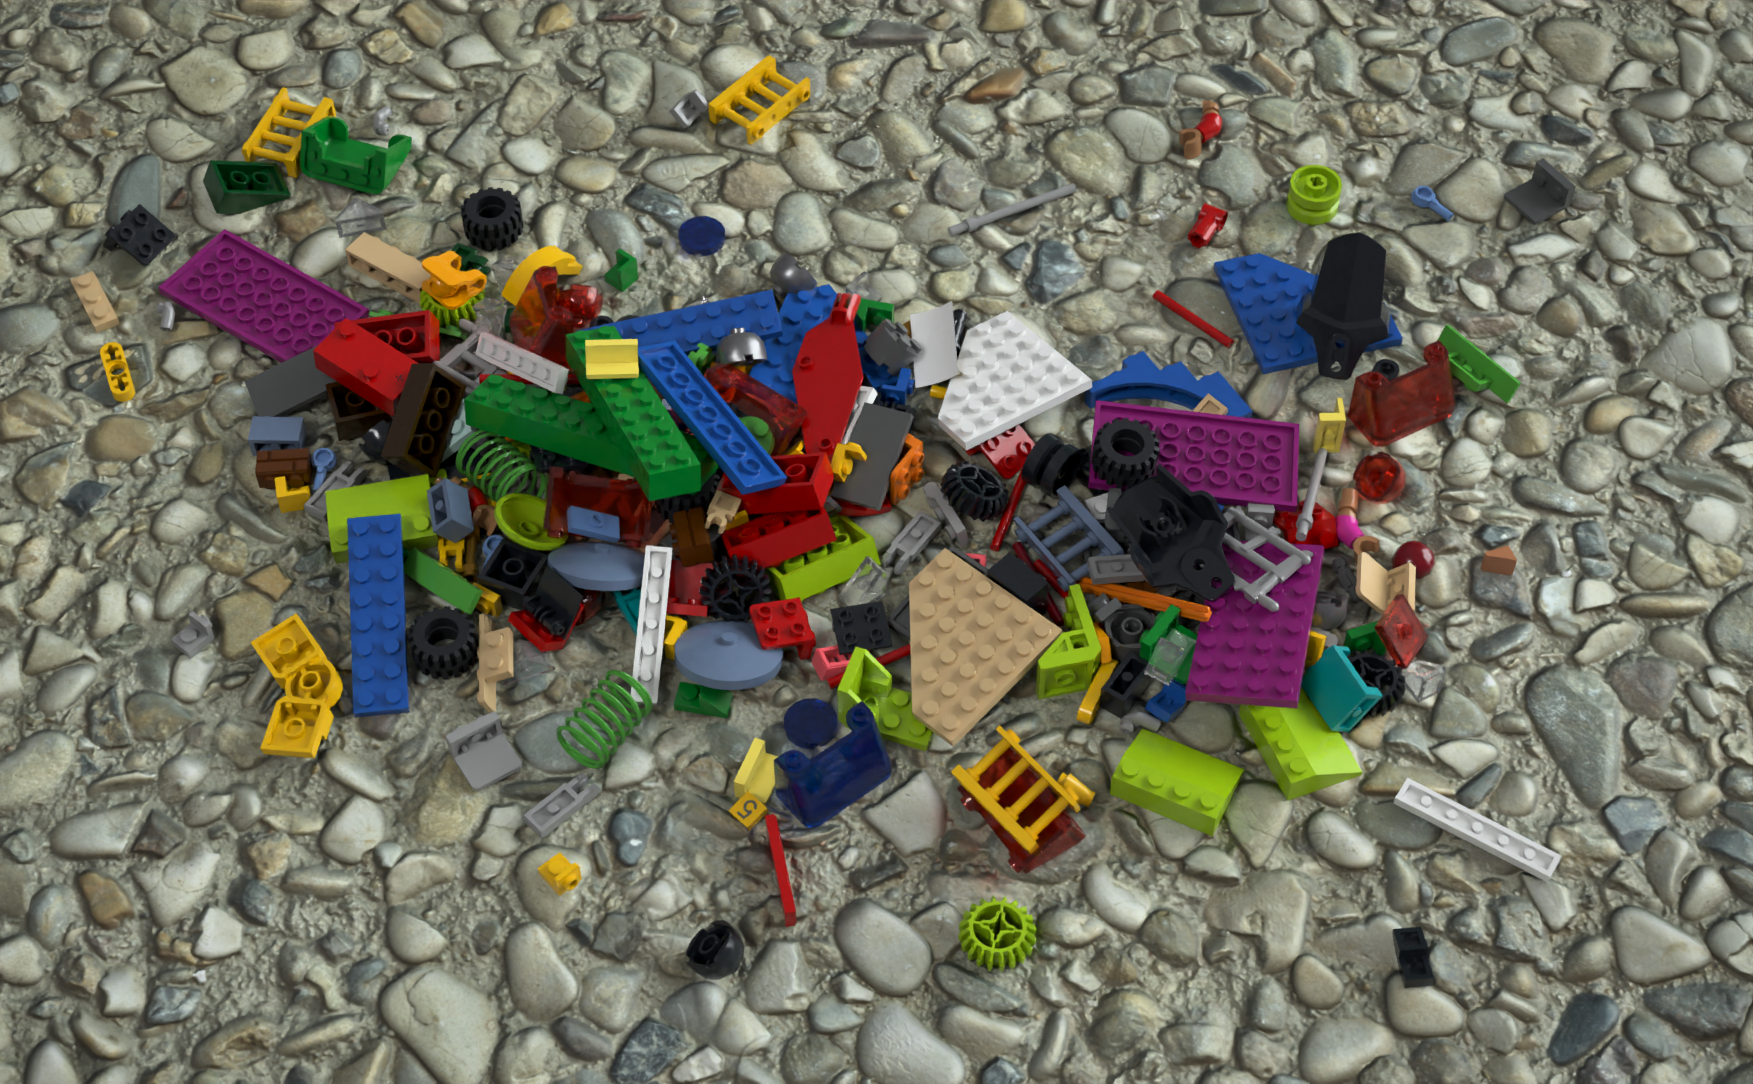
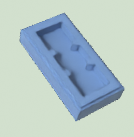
M570 506L567 510L568 532L617 543L620 539L619 517L576 506Z

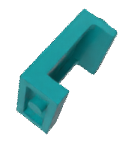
M1332 645L1324 650L1322 657L1306 670L1301 686L1332 731L1349 732L1383 695L1378 688L1366 686L1347 658L1351 653L1349 648Z

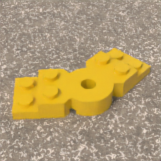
M296 613L250 642L281 689H285L287 695L276 701L260 749L263 754L315 758L320 741L327 739L334 718L330 708L339 700L343 690V683L332 663L327 660L321 647Z

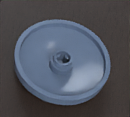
M577 542L552 550L548 555L547 566H550L571 586L597 591H621L642 586L645 553L635 548L615 543Z
M716 620L698 624L682 633L675 644L674 659L678 670L689 680L697 684L721 690H742L762 685L775 677L782 666L783 649H762L754 625L751 623L735 622L734 620H729L728 622Z

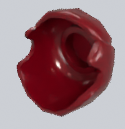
M1407 541L1402 544L1391 558L1393 569L1409 562L1416 567L1415 579H1421L1429 575L1435 565L1433 552L1419 541Z

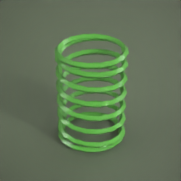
M478 430L465 439L456 456V467L459 473L466 476L469 481L473 482L477 488L481 489L484 494L488 495L496 503L500 499V494L501 497L505 496L507 489L524 472L525 475L521 484L513 493L521 491L530 471H533V480L526 494L530 495L534 489L537 480L534 462L521 453L511 442L504 439V436ZM487 436L496 437V439L485 442L473 452L466 465V470H464L462 466L463 458L468 449L482 438ZM497 443L496 448L487 452L480 459L475 470L470 471V465L475 456L486 446ZM503 449V454L498 456L499 451ZM494 453L490 461L480 469V466L487 457ZM511 456V460L504 464L505 458ZM500 461L496 469L487 476L494 464ZM518 462V467L511 471L513 463ZM508 467L505 473L496 482H494L496 477L502 472V470ZM484 472L482 478L477 479V475ZM539 473L541 485L535 497L540 498L546 486L545 473ZM492 478L489 485H485V481ZM499 484L497 491L492 492V488Z
M607 671L605 674L606 680H599L597 683L598 689H591L589 692L590 698H583L581 701L582 707L573 710L574 717H566V726H558L556 730L557 739L563 749L577 762L592 769L603 768L609 760V755L615 754L617 746L625 742V736H630L633 732V727L639 726L641 718L647 717L653 709L652 699L646 689L637 680L622 671ZM613 674L628 682L642 698L645 709L639 708L632 696L621 686L610 681L609 677ZM607 684L609 690L614 696L604 691L602 685ZM616 690H618L625 698H627L628 701L625 700ZM594 694H601L613 708L624 714L628 723L619 720L608 707L595 699ZM586 703L594 704L605 717L618 726L620 732L609 728L598 715L587 708ZM622 704H624L626 707L632 709V710L635 711L636 713H632V712L626 710L625 707H624ZM578 712L585 713L595 725L606 731L611 741L602 738L594 728L581 720ZM631 717L637 718V720L633 723ZM570 721L578 723L588 735L601 744L603 750H600L584 733L571 727ZM623 726L629 727V729L625 732ZM562 730L569 731L572 737L581 745L595 752L600 760L591 759L573 748L562 735ZM614 735L621 737L619 741H616ZM606 745H611L613 747L610 751H608Z

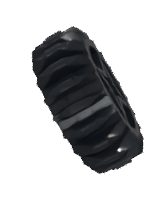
M965 461L964 463L957 462L955 465L952 464L947 469L940 484L942 486L940 491L944 493L943 498L949 501L948 505L954 506L956 512L960 511L965 517L970 516L973 520L978 518L984 522L986 519L992 521L994 518H998L1005 509L1009 499V491L1005 488L1006 484L1000 482V477L995 476L993 471L985 469V466H978L975 462L970 464L968 461Z
M733 554L732 560L729 561L723 555V563L719 564L713 561L714 569L706 568V576L701 577L700 581L703 585L699 588L700 595H702L701 602L703 605L709 606L708 614L713 612V617L716 620L722 617L727 622L730 619L738 622V619L743 618L745 622H748L750 606L769 602L770 600L768 594L771 592V585L768 584L770 581L769 575L764 574L765 568L762 565L758 566L755 559L748 563L746 555L741 560H738L737 555ZM735 574H743V575H746V576H745V577H739V576H737V575H735ZM727 577L726 581L723 584L719 585L717 589H715L717 584L723 578ZM731 582L734 583L735 588L738 587L739 597L736 595V592L732 590L733 587ZM753 590H755L753 595L747 601L744 602L745 597L751 594ZM725 602H732L735 605L726 604Z
M1366 649L1361 654L1354 650L1351 656H1347L1367 687H1375L1379 691L1384 686L1388 685L1389 690L1381 693L1383 695L1382 698L1367 712L1372 719L1376 716V713L1383 717L1387 711L1392 712L1395 706H1399L1405 693L1406 680L1405 676L1402 675V667H1395V659L1388 661L1387 654L1379 656L1376 650L1369 654Z

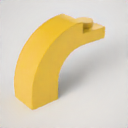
M555 245L541 248L529 255L518 265L508 279L501 295L517 308H533L540 291L547 282L558 275H579L583 266L575 261L576 258L573 255L563 252Z

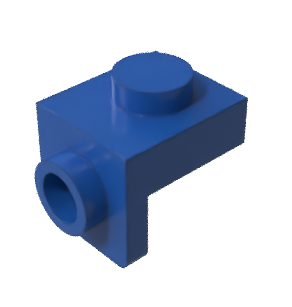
M901 368L896 386L881 385L880 400L883 404H885V401H889V406H892L893 402H896V406L897 404L906 405L908 394H913L915 380L911 379V369Z
M1168 678L1164 683L1162 691L1148 700L1145 709L1152 713L1155 718L1166 723L1170 722L1182 713L1187 703L1186 687L1173 678Z

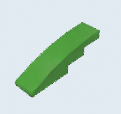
M412 548L404 563L405 574L463 612L472 614L483 590L472 585L467 579L456 574L454 570L417 548Z

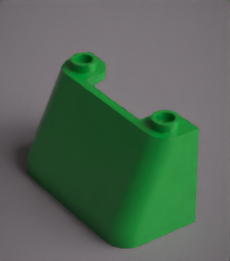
M327 116L302 130L300 167L306 176L371 194H379L386 190L411 151L412 137L402 134L392 136L389 140L388 148L349 139L347 124L343 120L332 116Z

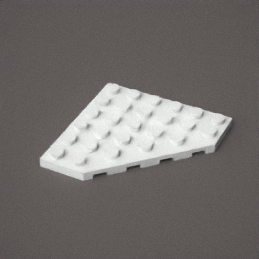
M1006 311L967 330L957 359L958 375L950 380L938 415L939 427L967 451L1092 388V379L1009 311Z

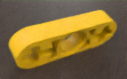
M116 342L106 343L101 347L100 355L112 395L116 401H129L135 396V388L122 346ZM115 353L116 360H111L110 354ZM116 369H124L119 375L111 374ZM124 383L125 390L121 391L119 384Z
M1112 659L1111 662L1101 664L1079 707L1076 717L1077 721L1091 725L1100 708L1101 688L1118 668L1119 661Z

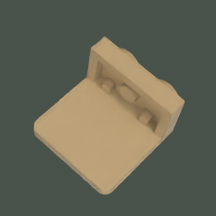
M1365 552L1358 554L1355 590L1360 599L1364 600L1385 618L1393 615L1398 617L1415 610L1416 567L1409 562L1387 571Z

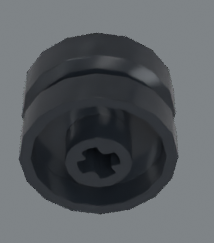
M1047 433L1037 441L1028 454L1022 468V480L1034 488L1040 487L1041 492L1056 499L1058 498L1056 490L1064 485L1069 488L1076 478L1083 461V452L1071 444L1064 445V440L1052 433Z

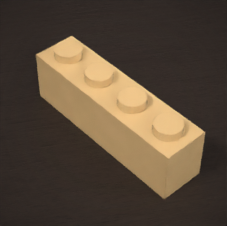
M365 232L345 249L350 267L420 304L422 282L430 277V274L422 268V262Z

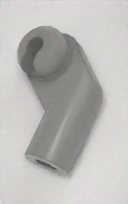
M388 106L382 107L373 115V130L377 135L385 136L390 131L387 129L390 126L385 123V120L392 115V110Z
M168 301L165 303L160 302L156 307L157 313L162 316L160 330L171 332L175 319L173 304Z
M1136 711L1121 718L1119 729L1125 735H1130L1135 728L1140 726L1156 732L1161 724V720L1142 711Z

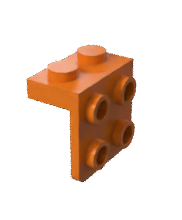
M909 433L907 434L897 465L890 476V503L895 506L900 500L906 499L910 488L914 483H919L924 474L922 469L924 459L923 442Z

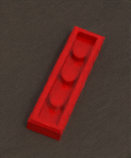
M775 814L765 815L766 834L785 926H796V908L777 817Z

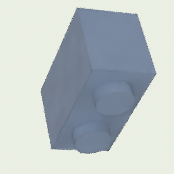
M253 416L248 436L252 455L257 456V451L305 448L307 430L303 417Z
M444 478L427 490L434 533L457 543L474 531L466 488Z

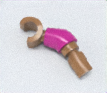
M1345 488L1339 501L1337 517H1335L1337 538L1348 548L1354 550V561L1357 566L1358 554L1367 551L1376 553L1380 550L1379 539L1373 536H1365L1358 527L1356 513L1359 492L1352 488Z

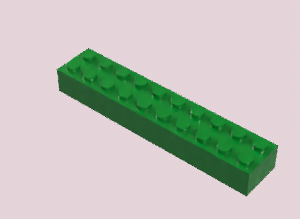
M602 326L598 329L580 330L575 333L566 334V360L648 500L654 501L701 491V464L640 368L638 378H586L585 340L622 339L615 326Z
M493 374L488 376L464 399L466 425L635 477L591 403L582 402L565 395H559ZM680 430L701 464L702 487L718 469V464L694 435ZM692 492L688 494L695 495L697 492Z

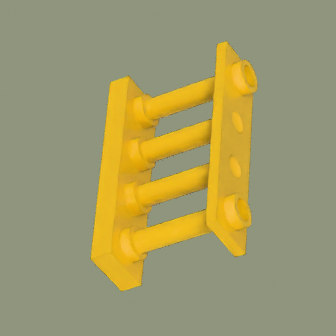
M768 55L708 103L709 120L717 124L727 117L746 129L747 143L751 145L757 139L762 138L768 130L811 96L810 79L806 77L798 84L793 83L776 73V59ZM769 81H774L789 90V92L781 97L764 87V85ZM758 93L774 104L766 109L749 99V97ZM743 105L759 116L751 122L733 110Z
M282 87L278 95L273 98L272 104L247 142L242 146L245 162H254L257 156L283 162L286 165L288 176L297 178L301 172V134L294 138L274 133L273 131L277 125L302 131L327 116L336 117L333 99L324 97L316 107L290 101L287 88ZM287 110L312 115L307 122L283 116ZM267 141L292 146L287 153L263 147Z
M999 725L996 731L1002 740L972 768L968 767L964 770L958 764L951 773L987 812L1033 856L1040 849L1036 842L1038 839L1037 835L1068 805L1078 813L1081 809L1076 801L1080 798L1070 787L1067 786L1063 789L1018 744L1021 739L1010 728L1005 731ZM1011 747L1021 759L991 788L987 787L984 790L977 783L980 780L979 776ZM1030 766L1041 778L1010 808L1007 806L1003 809L997 803L1000 799L998 796ZM1050 786L1060 798L1030 827L1026 826L1023 829L1016 822L1019 819L1018 815Z

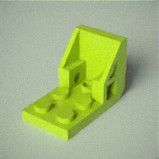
M1080 584L1070 585L1068 597H1065L1067 612L1063 613L1065 627L1070 628L1071 631L1063 632L1038 660L1036 679L1038 700L1086 691L1099 670L1101 646Z
M855 647L837 689L838 720L850 730L926 751L934 732L914 718L912 713V693L893 688L892 675L866 649Z

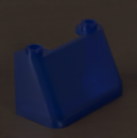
M863 701L853 706L847 712L846 723L852 732L809 760L805 754L797 750H789L774 759L776 796L805 827L816 828L821 826L885 782L891 775V761L874 714Z

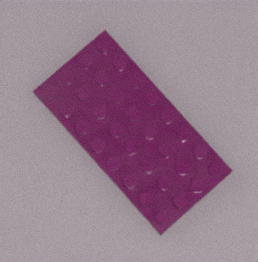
M226 229L221 231L158 287L161 295L280 363L319 345L335 329V322H341L345 318L356 320L369 317V309Z
M1096 400L1091 457L1097 431L1103 428L1105 423L1109 422L1112 424L1114 419L1123 421V418H1129V421L1134 422L1135 419L1140 421L1139 424L1148 425L1149 431L1153 430L1156 433L1155 438L1159 439L1160 449L1156 466L1161 464L1191 492L1200 490L1208 492L1219 504L1245 507L1248 506V503L1274 505V510L1296 511L1299 424ZM1116 451L1124 456H1134V454L1128 451ZM1090 458L1088 488L1108 491L1109 488H1116L1115 484L1110 486L1106 484L1105 479L1100 480L1098 478V472H1094ZM1156 468L1154 474L1151 475V477L1158 476ZM1122 486L1121 492H1124L1127 486Z
M1239 541V542H1241L1242 544H1245V543L1248 542V541ZM1269 542L1253 549V551L1276 566L1290 557ZM1222 543L1224 556L1234 574L1252 584L1267 573ZM1291 544L1300 551L1308 550L1313 552V556L1310 557L1311 562L1308 565H1302L1283 583H1278L1266 594V596L1278 603L1279 609L1277 612L1269 611L1260 605L1259 602L1252 604L1244 597V592L1241 590L1235 591L1233 586L1224 596L1219 597L1214 602L1205 599L1204 605L1210 607L1212 616L1208 622H1200L1185 692L1186 700L1284 708L1298 707L1324 556V545ZM1215 580L1212 581L1213 588H1219L1222 583H1217Z

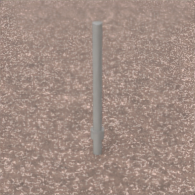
M1072 183L976 218L974 216L966 218L962 223L948 227V233L950 236H954L965 231L969 233L978 230L979 226L1075 193L1077 188Z
M1320 448L1317 451L1302 513L1297 518L1296 527L1298 529L1296 539L1298 541L1306 539L1307 533L1313 524L1312 513L1327 457V450L1324 448Z

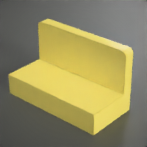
M638 339L585 340L587 379L639 377Z
M1337 398L1334 413H1319L1313 441L1314 453H1317L1320 448L1326 449L1327 453H1337L1340 451L1346 423L1342 398Z
M754 738L734 780L735 797L741 798L749 791L762 804L767 805L786 763L784 758L766 753L764 740Z

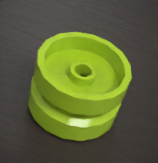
M1306 165L1298 168L1292 174L1286 202L1289 214L1297 221L1309 225H1322L1331 221L1336 216L1339 206V198L1342 191L1341 178L1332 169L1321 165Z

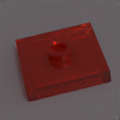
M1404 594L1394 597L1374 627L1392 659H1395L1397 667H1402V670L1409 667L1428 637Z

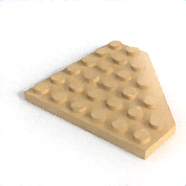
M946 548L909 582L911 688L914 718L954 747L1038 662L1042 655L1063 633L1062 629Z

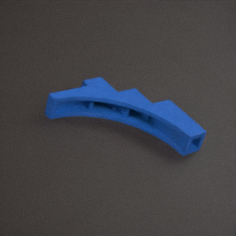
M1144 351L1128 356L1122 361V370L1115 371L1103 379L1093 381L1092 388L1085 392V403L1090 409L1095 407L1096 400L1113 402L1124 399H1153L1171 402L1194 410L1209 393L1228 408L1227 416L1252 418L1253 412L1219 371L1211 375H1205L1197 381L1181 361L1159 370Z

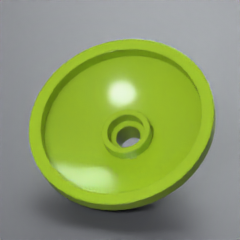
M512 493L501 497L494 508V517L501 531L513 542L525 548L537 551L554 550L563 546L569 537L568 522L562 513L553 505L538 497L522 493Z

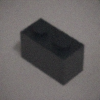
M1129 652L1101 688L1099 707L1120 719L1125 716L1151 683L1153 664Z

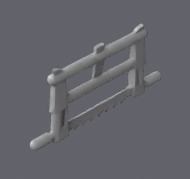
M460 319L459 326L470 332L471 335L463 343L457 344L440 361H434L433 363L466 385L465 394L469 395L480 385L479 376L473 381L454 371L452 368L462 360L483 370L482 374L507 373L500 370L496 365L490 364L472 354L477 349L480 333L486 332L491 334V330L484 325L478 327L466 319ZM526 384L539 389L543 388L537 384ZM566 384L565 387H576V385Z
M1239 505L1236 508L1228 507L1226 513L1223 514L1228 521L1227 529L1235 522H1238L1258 536L1242 544L1225 533L1222 543L1267 572L1252 584L1234 574L1236 583L1233 585L1234 590L1244 592V597L1252 604L1259 602L1260 605L1269 611L1277 612L1279 609L1278 603L1266 596V594L1278 583H1283L1302 565H1308L1311 562L1310 557L1313 556V552L1308 550L1300 551L1277 536L1280 534L1279 529L1274 526L1266 529L1243 514V510ZM1269 542L1290 557L1276 566L1253 551V549Z

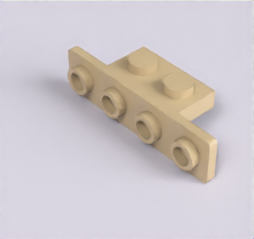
M483 613L479 614V625H477L479 647H477L479 691L477 692V700L481 707H484L488 713H491L492 711L496 712V682L514 677L513 632L509 627L496 630L495 624Z

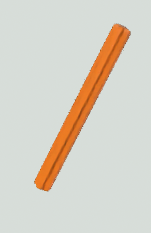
M1086 576L1076 582V584H1080L1082 592L1097 596L1105 593L1110 599L1116 597L1122 602L1137 604L1164 612L1172 604L1180 609V616L1202 622H1208L1212 616L1209 606L1115 583L1093 585L1091 578Z

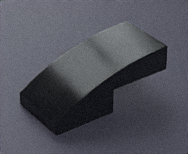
M1422 927L1393 929L1394 947L1404 988L1433 986L1434 975L1427 957L1428 945Z

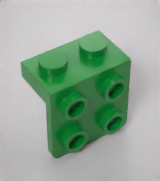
M1171 604L1165 612L1161 611L1157 615L1150 631L1147 629L1142 634L1139 640V644H1141L1140 657L1152 663L1154 668L1179 683L1186 684L1198 635L1179 624L1180 609Z

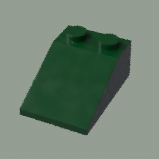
M210 160L203 179L216 214H241L289 199L291 195L277 163Z

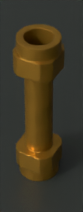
M478 525L474 526V531L465 536L466 564L462 566L463 578L467 579L469 583L477 582L479 567L476 564L477 543L480 542V527Z

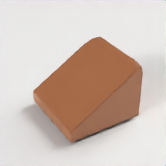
M1509 546L1500 547L1485 552L1480 569L1485 572L1512 575L1517 559Z

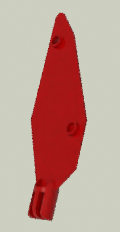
M837 293L829 318L806 332L792 370L806 453L826 452L830 464L837 443L841 444L864 378L854 328V319L861 302L859 294L851 296L850 293Z

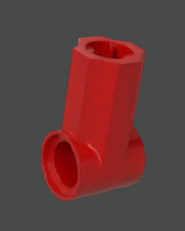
M1205 203L1199 212L1197 222L1188 233V240L1192 243V246L1197 248L1206 247L1215 232H1220L1227 221L1228 212Z

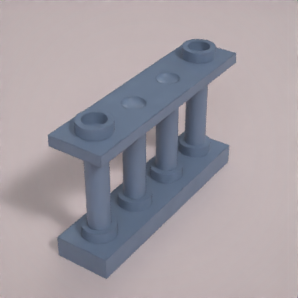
M1064 485L1056 490L1059 498L1056 507L1027 526L1018 516L1015 517L1014 522L1017 529L1014 532L1021 543L1027 542L1058 578L1057 582L1062 590L1067 592L1069 591V586L1075 585L1077 581L1088 575L1089 570L1087 563L1068 574L1062 565L1091 546H1098L1100 548V554L1097 556L1124 555V552L1120 545ZM1062 514H1069L1072 517L1071 522L1041 542L1033 534ZM1076 530H1083L1086 533L1084 539L1055 558L1048 551L1049 548Z

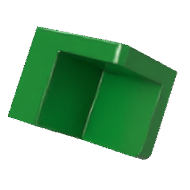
M619 248L616 251L617 264L604 274V279L608 284L624 292L639 279L637 259Z

